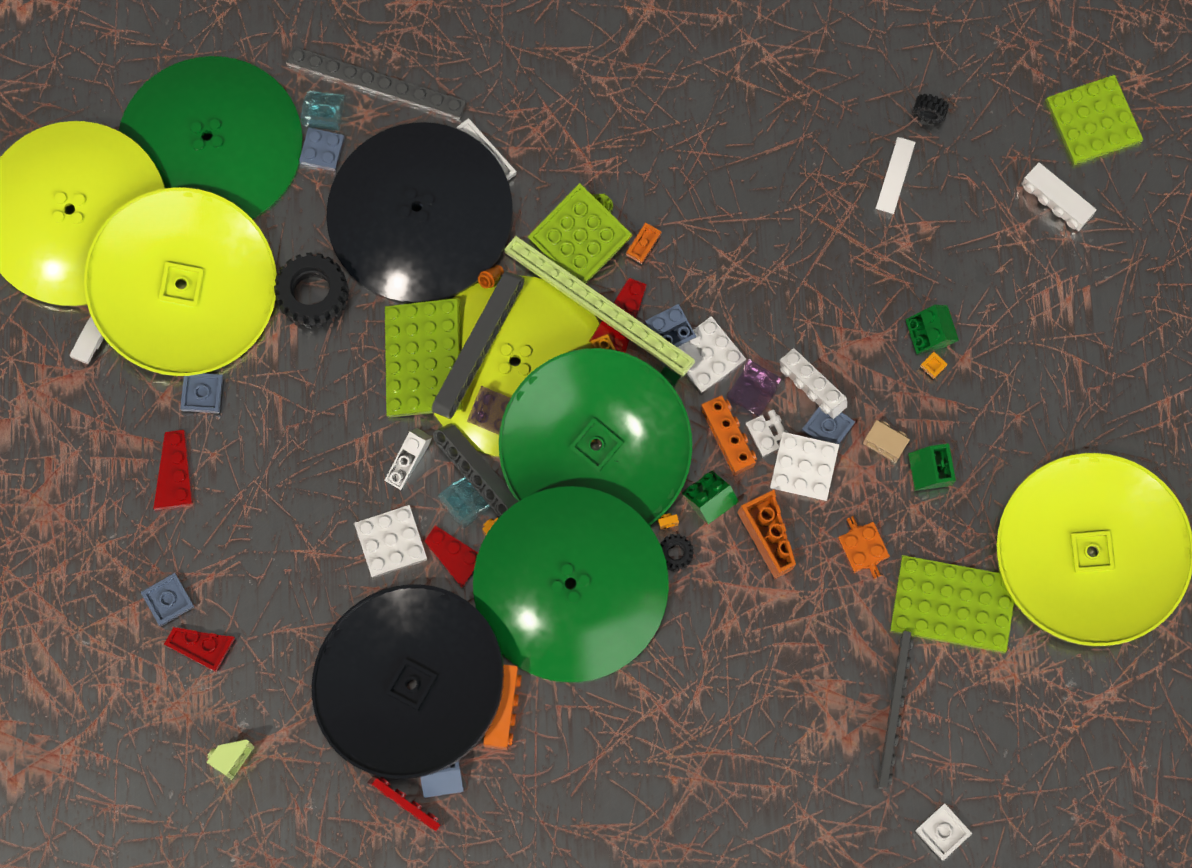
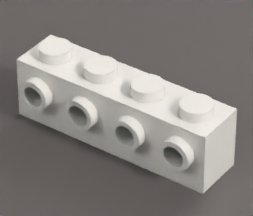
M1038 163L1022 182L1024 189L1028 193L1034 194L1041 204L1047 205L1057 217H1062L1070 228L1077 231L1084 227L1097 210L1041 163Z
M793 348L780 359L781 372L793 380L796 387L802 389L811 401H815L825 414L834 419L847 408V398L797 350Z

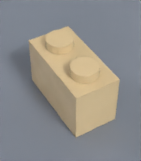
M876 420L863 444L896 463L910 439L907 438L905 433L901 431L896 432L891 429L888 423Z

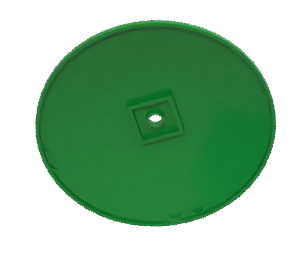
M222 56L187 59L155 74L144 83L130 100L118 130L131 138L148 154L161 175L165 189L193 188L211 192L234 203L252 220L275 205L290 187L300 165L299 159L303 148L302 127L298 112L291 97L279 82L255 65ZM211 133L213 136L210 140L205 141L202 139L204 134Z
M580 349L548 360L537 367L521 382L507 404L502 418L499 433V457L505 481L512 495L518 501L536 492L550 488L565 486L587 487L600 490L622 500L640 514L650 526L671 507L684 486L692 458V432L686 409L676 390L651 365L635 356L612 349ZM593 439L601 441L602 447L599 450L592 449L591 441Z
M565 486L550 488L527 496L511 506L488 531L479 549L474 567L473 595L475 607L491 626L497 637L501 653L522 670L552 681L583 682L594 680L618 671L629 664L646 648L661 624L668 600L669 580L666 559L651 527L640 514L622 500L600 490L587 487ZM568 578L576 580V587L574 589H567L565 587V581Z

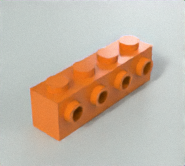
M721 395L701 404V411L733 476H736L755 467L757 457L753 450H749L747 443H749L745 433L740 432L738 428L740 423L736 416H732L730 412L732 408L728 399L724 400Z

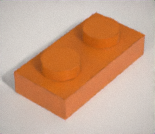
M645 222L627 250L626 255L643 264L660 237L661 231Z

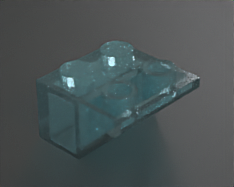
M308 91L303 100L301 112L302 125L304 127L340 131L345 95Z
M466 478L452 483L438 495L439 502L462 529H465L490 508L489 504Z

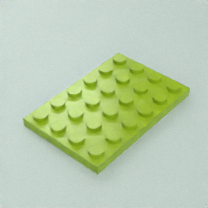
M457 298L385 306L387 417L434 413L432 412L433 402L461 352L460 308ZM462 401L456 411L462 410Z
M902 555L890 632L902 634L903 631L911 632V636L1006 653L1014 601L1010 597L1000 573Z

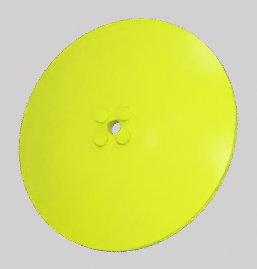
M67 121L50 124L36 129L16 141L0 157V274L19 291L39 301L60 306L87 305L84 290L85 263L91 244L99 229L117 209L127 202L148 192L165 189L161 175L148 154L123 133L105 125L86 121ZM69 205L75 206V211L72 214H66L65 212L66 207Z
M166 188L151 191L132 199L117 209L106 220L96 234L88 252L84 271V290L87 306L95 326L106 342L118 354L131 363L151 372L170 376H191L205 374L225 367L246 353L255 344L267 326L273 312L276 300L274 286L276 285L277 272L273 254L265 236L256 223L242 209L227 199L211 192L193 188ZM177 280H185L187 286L184 289H178L175 285Z
M521 276L524 277L523 288L464 395L462 410L456 411L451 419L434 413L442 426L447 424L455 425L476 451L486 455L499 457V433L502 418L507 404L521 382L537 367L556 356L574 350L592 348L589 340L599 325L594 314L545 280L537 277ZM501 277L492 288H483L477 283L454 297L459 300L461 350ZM513 357L521 360L518 366L510 364V360Z
M1082 453L1066 456L1047 463L1033 472L1018 486L1010 497L1000 519L996 543L997 560L1003 583L1010 597L1030 621L1045 632L1064 641L1086 646H1111L1135 640L1163 623L1176 609L1188 588L1192 575V530L1187 515L1175 494L1160 478L1143 466L1125 458L1110 454ZM1089 547L1096 548L1097 556H1089L1087 549Z

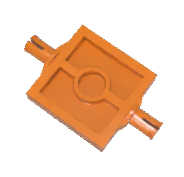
M854 516L851 517V520L849 517L846 520L851 530L839 536L838 540L853 572L856 573L863 569H870L873 579H876L877 576H881L877 565L881 561L890 558L874 521L864 526H858Z

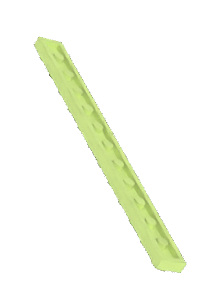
M517 236L504 249L507 255L681 376H684L695 363V359Z

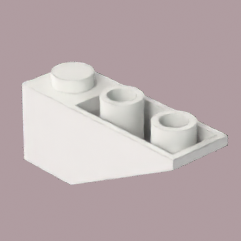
M418 428L409 431L384 481L402 490L426 452L433 437Z

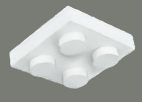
M945 803L915 830L942 861L972 834Z

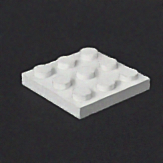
M712 316L693 329L696 338L677 347L695 359V363L685 375L701 395L747 360Z
M782 432L770 488L827 501L839 444Z
M410 505L354 523L372 578L427 561Z

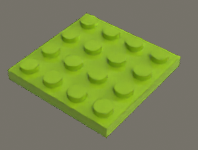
M1115 75L1049 96L1045 100L1073 165L1143 141V137Z
M579 183L534 229L528 238L550 260L586 284L633 235Z

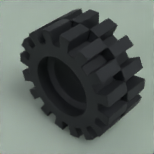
M920 94L917 96L913 113L917 117H921L922 120L926 119L927 122L932 121L936 123L937 121L941 123L946 118L949 104L943 98L939 99L936 95L934 97L932 94H929V96L927 94Z
M671 534L670 537H665L660 543L668 570H683L692 561L694 548L691 545V541L686 539L687 537H682L680 534ZM680 546L684 552L683 556L680 559H672L668 554L670 547Z

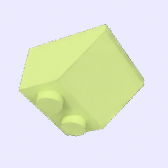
M247 740L218 745L216 749L213 748L209 752L206 763L232 780L254 749V746Z

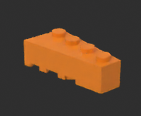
M772 490L742 505L737 513L773 577L776 579L792 571L796 562L786 535L785 524H783L781 518V510L777 504L775 490Z
M504 664L502 697L494 720L485 733L484 747L508 750V745L512 746L513 734L510 733L511 726H515L516 714H513L514 706H518L519 701L516 688L521 686L522 675H518V666Z

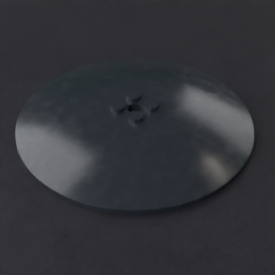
M428 122L408 123L386 129L358 146L345 160L336 174L327 203L328 234L334 252L342 266L359 284L371 292L390 300L405 303L443 300L472 287L478 282L479 274L484 270L492 268L502 254L509 238L513 218V202L509 183L494 155L471 135L451 126ZM416 203L422 204V209L418 212L412 210L413 205Z
M408 584L383 589L352 606L339 618L325 637L318 652L312 675L311 689L314 713L317 723L328 743L342 758L356 768L375 776L390 779H412L431 775L444 770L467 755L491 726L502 697L504 663L497 637L483 615L462 597L442 588L421 584ZM416 680V687L411 690L408 689L409 681Z

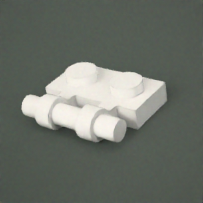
M774 409L768 412L770 417L768 421L761 415L745 423L762 458L778 451V442L781 441L782 432L788 433L781 423L780 415H777ZM775 426L778 435L773 436L770 427Z

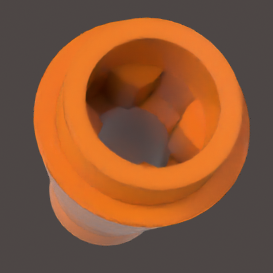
M496 265L482 271L478 277L479 284L483 288H492L501 275L504 274V269L502 266Z

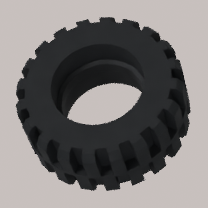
M306 253L304 257L299 254L296 256V260L292 261L289 259L286 262L287 266L280 268V276H276V285L274 286L276 300L282 313L285 314L290 322L294 321L295 325L301 327L303 324L309 329H312V325L321 328L323 323L327 322L328 325L333 323L332 319L334 317L338 319L341 316L340 311L345 310L347 306L346 301L349 298L348 284L338 263H334L333 259L330 257L325 259L323 254L317 253L316 256H313L312 253ZM319 277L326 280L329 284L327 296L319 303L312 305L298 302L294 296L296 286L306 278Z

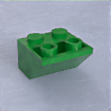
M933 305L905 319L916 354L945 348L959 341L948 305Z
M949 443L928 446L908 453L915 491L953 486L956 478Z
M713 471L705 474L682 492V495L699 517L708 524L739 502L731 486Z

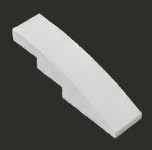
M897 137L876 209L894 214L914 149V141Z
M92 317L87 321L70 354L71 358L88 365L95 350L99 349L103 340Z

